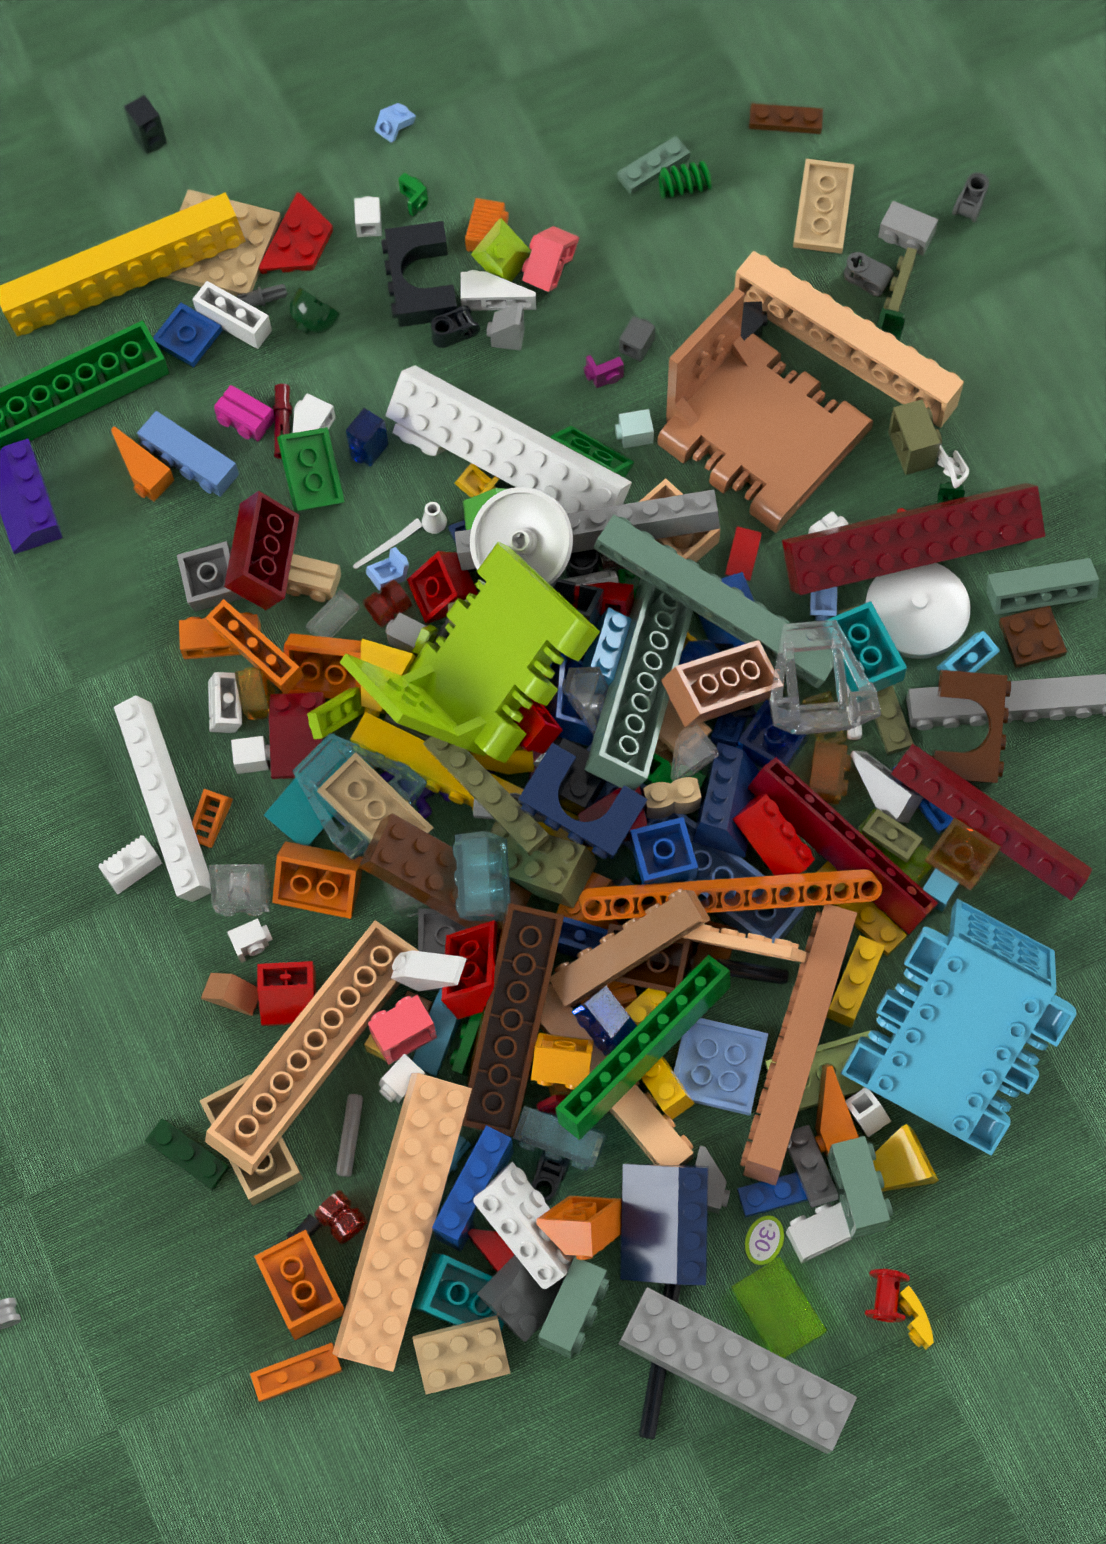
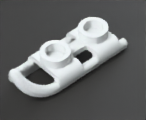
M940 445L937 463L945 468L943 473L951 477L953 487L957 488L968 477L969 468L958 451L955 450L953 453L954 457L951 458L948 457Z

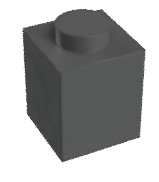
M633 316L619 339V352L641 362L655 340V326L646 319H639Z

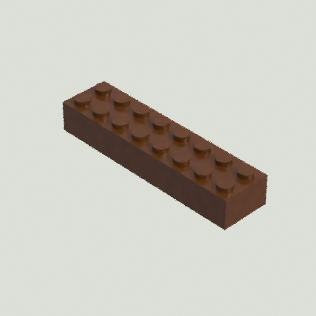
M507 903L496 949L494 989L484 1007L466 1083V1087L472 1088L462 1126L484 1130L487 1125L505 1135L515 1137L564 915Z

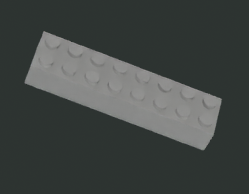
M648 1287L644 1291L618 1343L626 1349L826 1454L833 1451L857 1399L856 1396Z

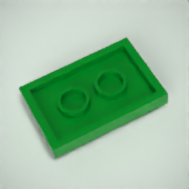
M328 427L283 434L277 437L294 512L333 506L345 502Z

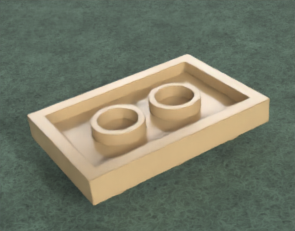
M497 1315L412 1336L426 1394L511 1374Z

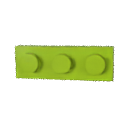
M359 687L349 688L307 713L314 739L326 737L364 713V708L361 706Z

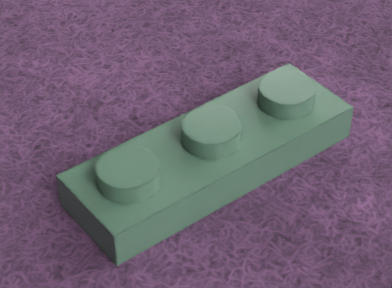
M675 136L618 171L617 179L630 194H633L659 178L662 167H666L669 171L671 166H678L688 160L690 152Z

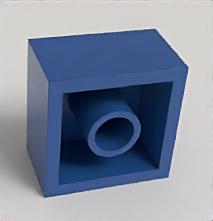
M684 817L630 830V843L642 884L683 882L697 878L698 865Z

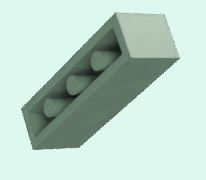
M1086 558L988 574L987 595L994 614L997 615L1097 598L1099 578L1091 559Z

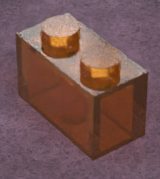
M816 741L809 787L825 802L839 805L841 796H847L848 780H844V772L850 771L851 756L847 755L848 746Z

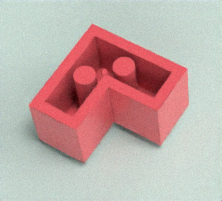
M555 226L534 235L529 246L531 249L530 257L525 260L522 267V272H524L522 281L547 292L555 289L564 264L573 259L580 237Z

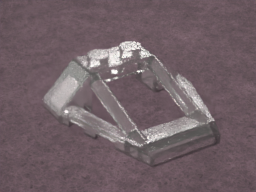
M837 620L783 625L769 700L773 725L796 735L853 729L881 716L876 688L866 677L864 667L854 656L851 645ZM832 649L838 702L800 705L794 652ZM844 659L859 690L850 692L849 695L847 694ZM784 672L786 674L787 698H783Z

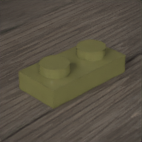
M879 809L875 811L861 832L906 863L923 840V838Z

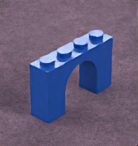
M486 1125L432 1226L436 1240L462 1252L469 1238L468 1232L474 1229L473 1218L477 1210V1206L473 1201L474 1197L490 1184L495 1174L498 1175L507 1166L514 1153L512 1138Z

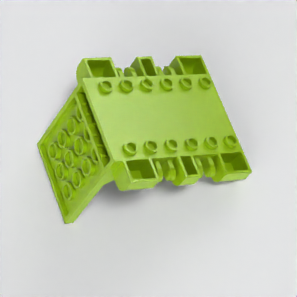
M497 542L477 570V573L486 581L485 583L482 580H478L475 584L480 590L479 594L476 596L469 593L466 597L468 602L460 598L455 601L446 614L455 624L453 625L448 622L445 627L450 635L447 639L439 636L436 639L438 645L427 642L410 665L407 674L403 676L349 654H345L340 663L396 723L482 756L487 754L498 761L506 763L526 735L512 720L514 719L519 723L523 719V715L518 711L520 706L522 705L530 709L533 702L529 698L547 706L558 691L545 677L547 676L551 679L555 674L553 669L549 667L550 664L555 662L562 665L565 659L559 652L579 662L600 631L509 546Z

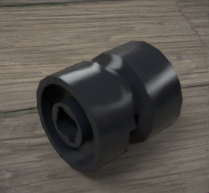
M592 549L571 553L568 564L565 567L567 577L572 578L599 572V552Z

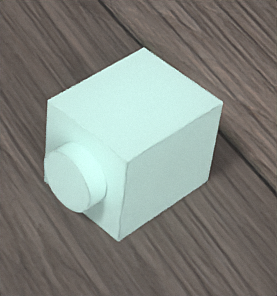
M649 409L619 414V424L615 425L617 440L622 439L623 448L653 443L654 430Z

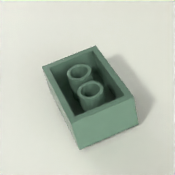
M863 1136L832 1144L827 1159L851 1239L885 1231L890 1222V1216H893V1211L889 1199H884L881 1188H884V1180L881 1172L875 1171L873 1160H876V1155L872 1143L867 1144L866 1138Z
M576 1256L574 1257L538 1336L540 1345L570 1359L574 1352L580 1353L586 1339L584 1338L585 1334L583 1331L586 1326L591 1328L598 1312V1307L595 1306L598 1299L604 1300L609 1288L610 1280H607V1270L585 1260L576 1259Z

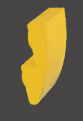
M910 1286L900 1292V1302L898 1305L908 1317L912 1315L915 1318L907 1326L910 1330L908 1333L910 1339L916 1346L920 1347L922 1345L927 1350L934 1343L931 1326L921 1302Z

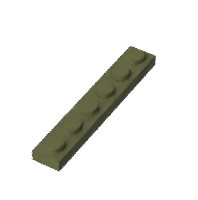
M858 606L841 610V611L838 612V615H839V614H842V613H844V612H846V611H849V610H851V609H853V608H856V607H858ZM893 685L868 695L867 699L887 755L908 750L913 741Z
M432 736L423 743L425 748L529 856L550 838L549 834L530 815L520 809L521 805L466 749Z

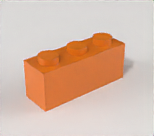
M240 613L261 632L258 614ZM189 617L186 620H179L180 651L184 659L241 655L211 628L206 618Z

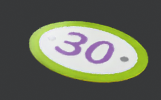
M763 1216L751 1225L745 1239V1251L751 1262L757 1265H765L776 1258L784 1241V1230L781 1222L774 1216Z

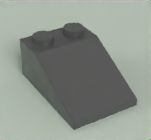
M514 1255L477 1295L511 1332L526 1342L545 1322L566 1275L549 1288L543 1289L516 1255Z

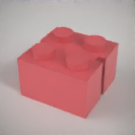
M418 995L412 998L410 996L402 998L396 1003L395 1008L387 1012L382 1010L371 1017L372 1021L368 1022L372 1038L388 1065L400 1059L403 1054L407 1055L437 1038L434 1023Z

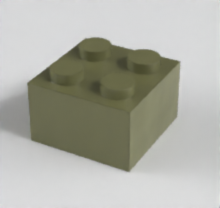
M923 399L894 407L892 411L888 434L905 475L934 467L940 444H942L940 431L938 429L935 430L932 423V412L929 407H925Z

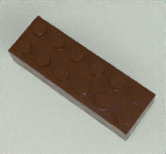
M393 813L381 819L359 865L361 869L467 929L495 920L497 922L496 945H498L507 903L526 907L532 894Z

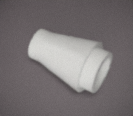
M429 502L425 506L422 526L427 532L438 534L445 529L447 518L438 503Z

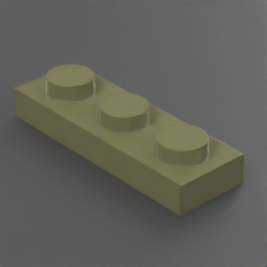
M907 247L905 257L900 255L896 268L900 273L898 277L893 276L889 290L893 292L892 298H886L885 309L899 312L914 266L917 249Z

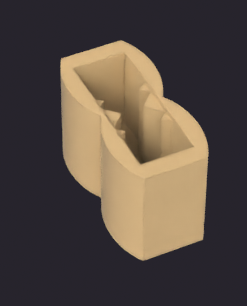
M680 778L671 784L656 782L643 789V797L648 799L645 805L647 818L661 819L672 813L689 814L700 808L701 793L696 778Z

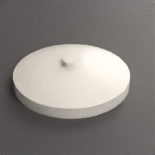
M527 487L506 489L491 497L476 515L471 528L470 551L474 565L478 570L495 544L501 542L516 552L545 581L552 584L562 574L570 559L573 546L571 523L565 510L550 495Z
M938 563L876 577L869 587L865 602H872L899 654L907 658H931L950 650L963 636L970 618L971 607L966 588L953 572Z

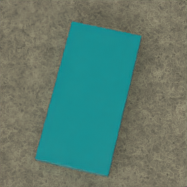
M333 733L263 816L295 843L308 846L337 813L317 790L355 751Z

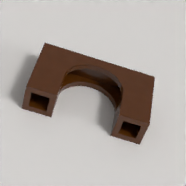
M940 670L939 697L975 701L984 709L988 717V733L978 747L965 752L932 750V757L964 780L997 783L998 777L1003 776L1004 762L1000 761V751H1004L1006 747V735L1002 734L1003 724L1008 723L1009 708H1005V697H1010L1011 681H1007L1008 675Z

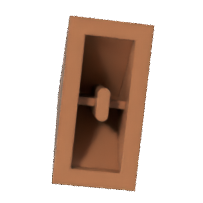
M211 973L201 996L202 1000L253 1016L259 1001L256 986L234 974Z

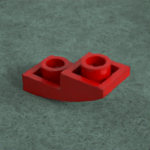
M736 527L724 576L743 572L746 581L750 582L762 532Z

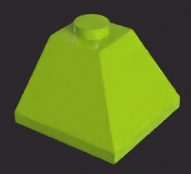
M500 218L475 248L471 256L486 272L512 282L521 271L525 260L530 257L531 250Z

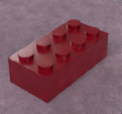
M257 491L241 502L224 587L264 610L285 599L300 515L260 491Z

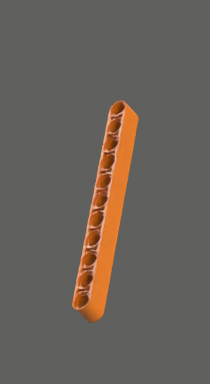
M863 869L589 888L580 894L578 901L585 918L598 921L644 917L646 915L645 911L649 907L657 903L663 905L669 901L668 896L681 888L683 890H693L697 897L701 893H709L708 898L700 902L706 913L871 902L881 895L882 885L871 871ZM872 881L870 888L861 890L865 882ZM845 883V887L841 891H834L836 885ZM818 885V889L814 893H807L810 886ZM791 887L788 894L779 895L781 889ZM756 889H764L762 895L752 897ZM737 891L733 898H724L727 892ZM645 897H654L652 903L648 905L642 904V900ZM617 899H627L623 906H614ZM592 900L599 901L598 906L590 909L586 907L587 903Z

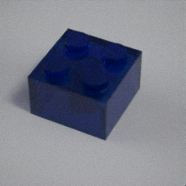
M766 699L739 739L737 748L744 750L752 762L762 768L775 757L790 768L809 739L812 726Z

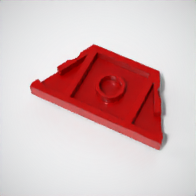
M296 193L258 267L259 273L267 274V270L282 269V273L295 270H314L333 233V226L301 193Z

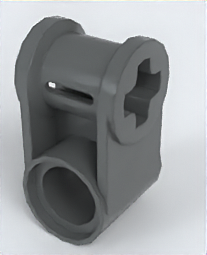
M975 172L968 177L961 194L957 198L952 215L956 216L959 214L970 218L972 222L976 223L989 186V179L985 174Z
M854 252L848 256L847 266L844 270V277L849 283L877 297L882 295L894 276L890 267L877 262L861 252Z

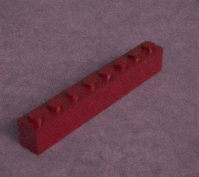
M912 744L892 771L891 775L1071 901L1087 881L1092 868L916 745Z
M777 757L766 764L748 786V789L755 796L767 794L778 805L779 811L786 821L793 825L796 834L809 843L837 871L863 869L871 871L882 885L881 895L873 902L908 934L938 904L937 901ZM872 881L865 882L861 890L870 888Z

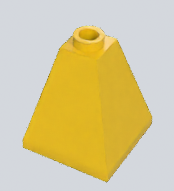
M365 639L361 641V660L401 676L407 674V670L416 658L413 653ZM361 686V706L365 708L364 713L367 712L378 718L380 713L385 714L386 711Z
M907 1124L899 1128L875 1152L876 1160H873L875 1171H880L884 1180V1188H881L882 1192L933 1184L939 1181L915 1131Z

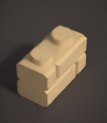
M293 554L286 592L293 596H300V594L309 595L311 599L318 602H324L325 599L333 601L341 578L340 566Z

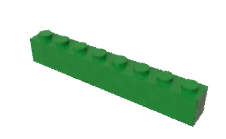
M708 955L556 1107L558 1123L578 1140H581L731 987L730 970Z

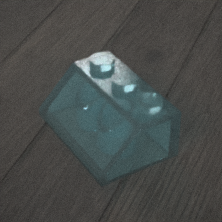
M488 831L455 835L453 854L456 859L457 870L454 873V880L458 887L456 910L459 918L469 921H503L506 905L511 903L507 839Z
M524 1106L513 1139L519 1141V1147L534 1151L535 1147L546 1151L545 1156L558 1161L565 1157L573 1160L572 1166L587 1171L588 1167H596L609 1134L591 1128L581 1140H578L558 1123L557 1116L539 1111L534 1106Z

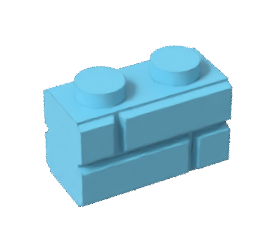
M981 631L969 638L936 668L939 672L940 670L976 672L1000 650L986 632Z

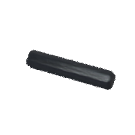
M720 958L715 959L730 970L731 977L781 985L786 984L789 980V972L786 969Z

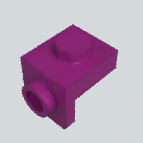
M586 356V366L583 367L584 373L588 381H593L596 388L606 384H614L624 377V364L620 357L596 366L592 356Z

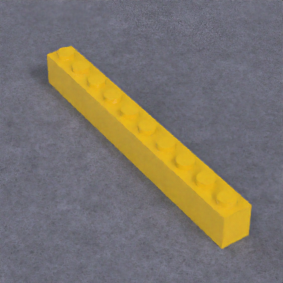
M367 712L364 713L350 738L351 748L359 756L364 758L369 756L377 760V763L383 768L389 770L394 768L400 771L404 778L410 781H415L416 779L424 783V786L432 792L439 793L440 791L449 795L448 798L459 805L465 803L473 807L474 798L425 748L424 740ZM491 774L509 794L518 793L521 795L524 789ZM563 809L569 817L578 821L577 815ZM537 822L549 835L573 842L568 838L569 833L560 828L558 831H555L546 824ZM593 847L588 848L594 856L595 854L592 852Z

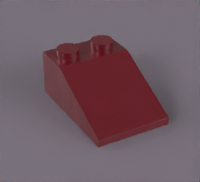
M323 692L270 694L269 736L272 779L295 778L326 742L327 736L322 739L313 738L307 713L326 703Z

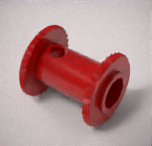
M892 1269L871 1270L869 1276L877 1278L874 1310H865V1315L881 1322L895 1323L904 1321L906 1317L903 1314L897 1313L900 1282H908L910 1277L905 1273Z

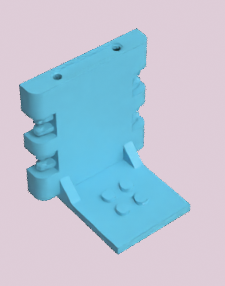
M957 899L952 907L948 936L931 928L923 927L904 960V965L910 968H906L903 974L909 980L921 986L917 991L906 984L898 983L895 987L896 991L888 989L877 1007L876 1013L881 1016L876 1021L881 1027L893 1033L892 1037L890 1038L875 1030L869 1032V1038L860 1037L844 1064L841 1074L992 1156L1010 1126V1117L1005 1112H1009L1012 1107L1006 1100L995 1095L997 1090H1000L1011 1097H1018L1020 1091L1026 1094L1030 1093L1039 1078V1071L1033 1065H1037L1040 1059L1034 1053L1024 1049L1023 1046L1025 1043H1028L1039 1050H1046L1048 1044L1045 1041L1057 1047L1074 1020L1076 1009L1069 1002L1054 995L1056 993L1054 950Z

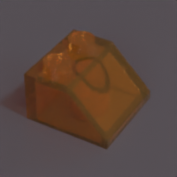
M954 817L924 861L971 891L993 865L1001 847Z

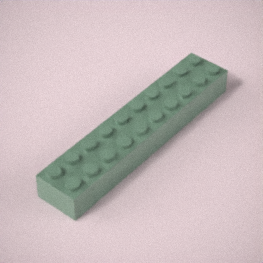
M640 578L629 618L632 620L615 678L608 687L584 769L620 788L625 785L633 791L648 777L669 701V695L661 680L679 664L693 610Z

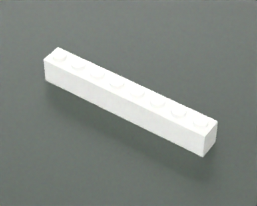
M135 695L114 706V710L176 896L194 902L214 892L215 889L152 703Z

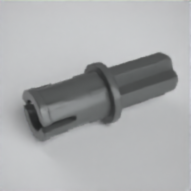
M284 284L265 289L258 287L257 290L238 294L237 298L253 307L259 305L264 307L266 302L285 298L287 290Z

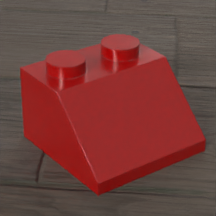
M438 551L407 579L425 623H431L447 617L448 603L455 602L458 598L466 600L469 593L478 595L468 570L462 571L457 552Z

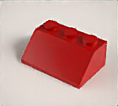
M767 794L753 798L733 818V821L774 875L800 874L815 860L810 848L801 841L793 825L786 821L780 813L778 805Z
M495 920L446 935L445 955L466 958L458 985L442 987L441 1001L457 1019L483 1012L494 989L497 922Z

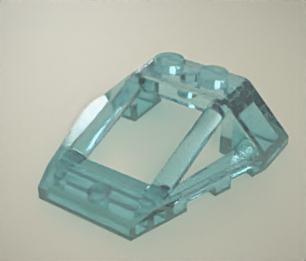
M330 733L293 770V774L331 842L353 860L365 854L370 844V838L351 822L349 823L317 792L320 788L319 785L345 759L348 760L355 752L363 760L394 775L395 777L388 784L412 807H414L427 782L408 765L385 758L380 753H373L363 749L358 744ZM324 807L345 827L341 832Z

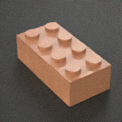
M759 640L675 666L661 680L685 728L766 701L783 687Z

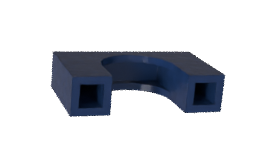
M552 743L518 798V803L522 805L520 809L532 817H535L536 814L546 819L544 824L555 831L561 828L568 832V838L579 845L585 842L593 847L592 852L600 858L606 860L608 856L613 859L648 799L624 785L608 812L601 818L590 822H581L569 817L560 806L558 792L576 762V756Z

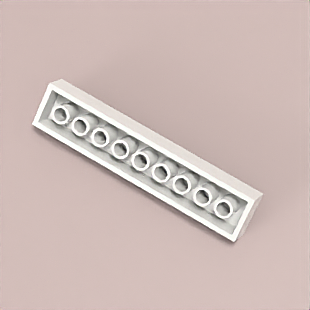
M416 365L401 371L385 415L386 417L515 487L532 488L550 495L562 506L566 514L623 505L632 484L631 481Z

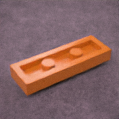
M333 1343L250 1373L259 1402L261 1403L342 1372L338 1357L332 1354L334 1349Z

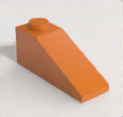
M114 426L111 431L134 483L133 489L142 498L147 496L154 502L174 482L171 469Z
M829 1064L822 1066L815 1128L818 1136L814 1137L820 1152H824L826 1156L832 1144L859 1138L833 1066Z

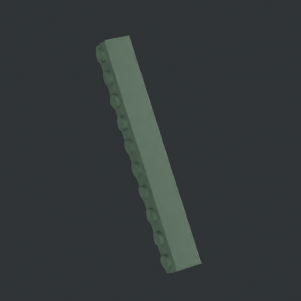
M613 514L593 547L598 552L745 644L759 640L769 659L817 689L825 682L840 657L829 645L820 644L815 641L807 631L798 630L791 626L786 618L779 615L775 616L767 611L766 606L762 603L751 601L738 588L729 587L724 584L720 577L713 573L708 574L700 569L695 561L684 559L677 554L674 548L669 545L660 544L650 533L636 529L624 517H617Z

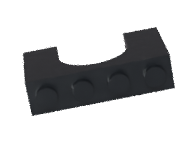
M443 221L385 229L386 239H382L381 243L383 254H388L389 260H385L384 263L386 276H392V281L387 283L389 296H395V303H391L393 318H398L399 327L431 323L435 317L455 310L457 304L454 285L418 288L409 284L403 277L406 268L417 260L448 255Z

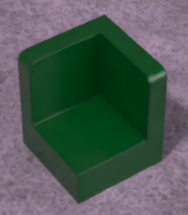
M882 308L877 328L885 333H891L900 341L906 314Z

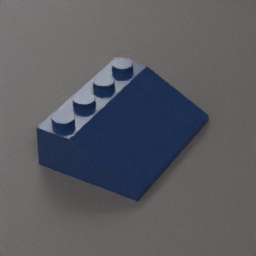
M623 1164L620 1280L679 1285H706L709 1166Z

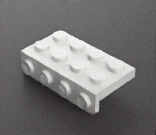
M511 1162L484 1190L474 1197L473 1201L539 1286L547 1289L568 1273L576 1255H565L537 1225V1218L550 1210V1208L545 1203L542 1194L535 1190L528 1182L523 1170Z

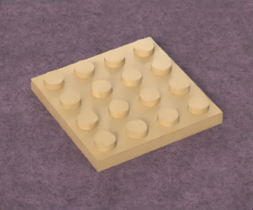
M188 189L180 211L215 196ZM229 200L246 242L236 248L222 251L212 258L195 262L190 267L174 271L164 278L202 287L208 281L234 296L253 291L259 276L258 267L273 240L281 220L280 212Z

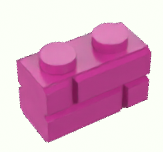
M233 385L228 387L223 397L214 406L218 422L225 427L231 425L237 429V432L242 437L248 440L253 438L256 441H260L266 430L275 421L272 408Z

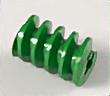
M699 161L698 168L694 162H691L688 168L685 164H680L679 171L675 165L670 167L669 172L666 167L660 169L659 190L662 199L665 198L666 191L669 192L672 198L677 189L681 196H684L685 188L688 189L690 194H693L695 186H697L700 193L703 192L704 185H707L709 191L712 189L710 172L704 161Z

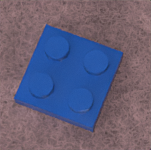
M180 303L154 335L153 339L159 348L194 368L223 330L218 323Z

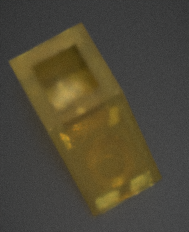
M247 667L243 671H236L235 680L244 714L249 720L269 718L270 694H275L274 686L261 669Z

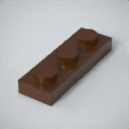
M751 103L749 129L821 134L823 108Z

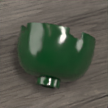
M298 288L297 292L294 293L290 302L289 311L291 317L297 322L295 327L307 335L310 331L318 334L327 332L334 326L340 315L334 308L301 288Z

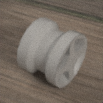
M15 1298L0 1300V1330L21 1322V1317L15 1310L17 1305Z

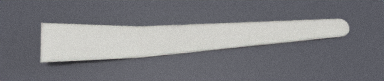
M418 518L415 519L397 535L355 563L353 567L357 569L403 541L421 528L422 523Z

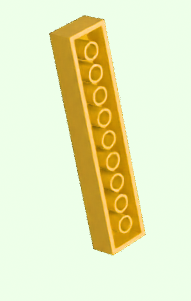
M225 192L0 285V306L17 337L26 335L44 325H51L61 318L75 315L85 308L99 305L109 298L121 296L133 288L145 286L150 281L166 277L179 269L190 267L195 262L212 258L227 249L236 248L246 242Z

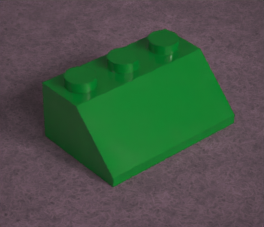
M569 426L550 436L551 439L624 478L635 463L573 426Z

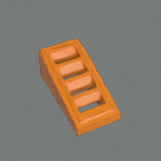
M207 789L203 790L192 825L195 833L199 829L208 832L209 836L206 838L196 834L199 844L210 848L213 847L233 798ZM211 800L219 802V808L209 805ZM206 811L216 812L215 818L205 815ZM202 820L213 823L212 827L201 825Z

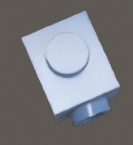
M396 103L380 110L375 131L389 142H394L400 129L414 124L416 115L410 112L406 106Z
M394 547L390 549L389 558L367 566L366 574L377 589L381 591L406 581L409 563L406 556Z
M837 586L811 592L810 615L815 616V621H825L830 619L831 616H837Z

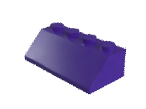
M29 439L4 446L0 450V514L14 554L63 538Z

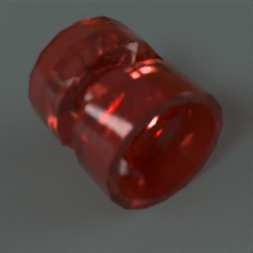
M394 579L384 584L380 588V593L373 592L363 599L366 610L382 628L391 619H394V614L404 613L412 607L408 595Z
M338 1190L329 1196L314 1213V1216L324 1227H331L330 1234L340 1245L351 1240L368 1221L358 1208H351L352 1202L342 1190Z

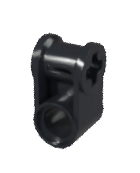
M460 306L451 312L435 317L431 322L432 342L440 348L472 338L480 331L479 324L474 322L471 316L469 306Z
M544 1149L538 1162L532 1187L535 1190L541 1186H547L551 1189V1194L544 1197L547 1206H550L556 1200L560 1186L566 1177L571 1158L566 1157L564 1159L549 1153V1150Z

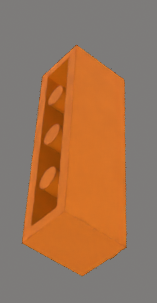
M223 599L205 617L212 629L284 694H287L304 677L300 667L226 600Z

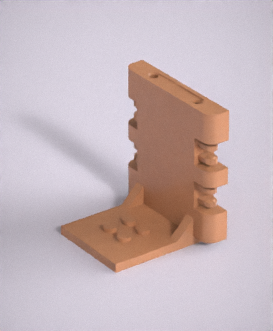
M736 287L669 358L667 424L659 433L658 445L683 464L692 455V459L696 462H699L707 453L712 455L704 467L708 471L712 470L709 483L723 494L731 486L735 491H739L747 482L751 484V488L747 490L744 497L748 501L754 498L750 505L749 513L777 533L872 429L873 420L847 401H843L837 407L838 402L832 399L824 408L819 404L824 400L826 393L820 390L821 382L806 371L799 375V373L793 370L783 379L780 374L784 372L786 364L780 361L781 353L755 334H751L745 341L740 336L745 293Z

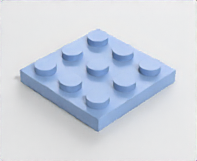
M700 1018L681 1038L674 1073L694 1103L750 1116L768 1033Z

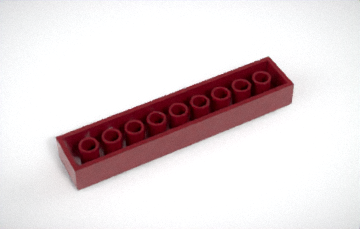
M1023 483L784 539L782 544L790 590L803 595L1046 536L1038 486Z

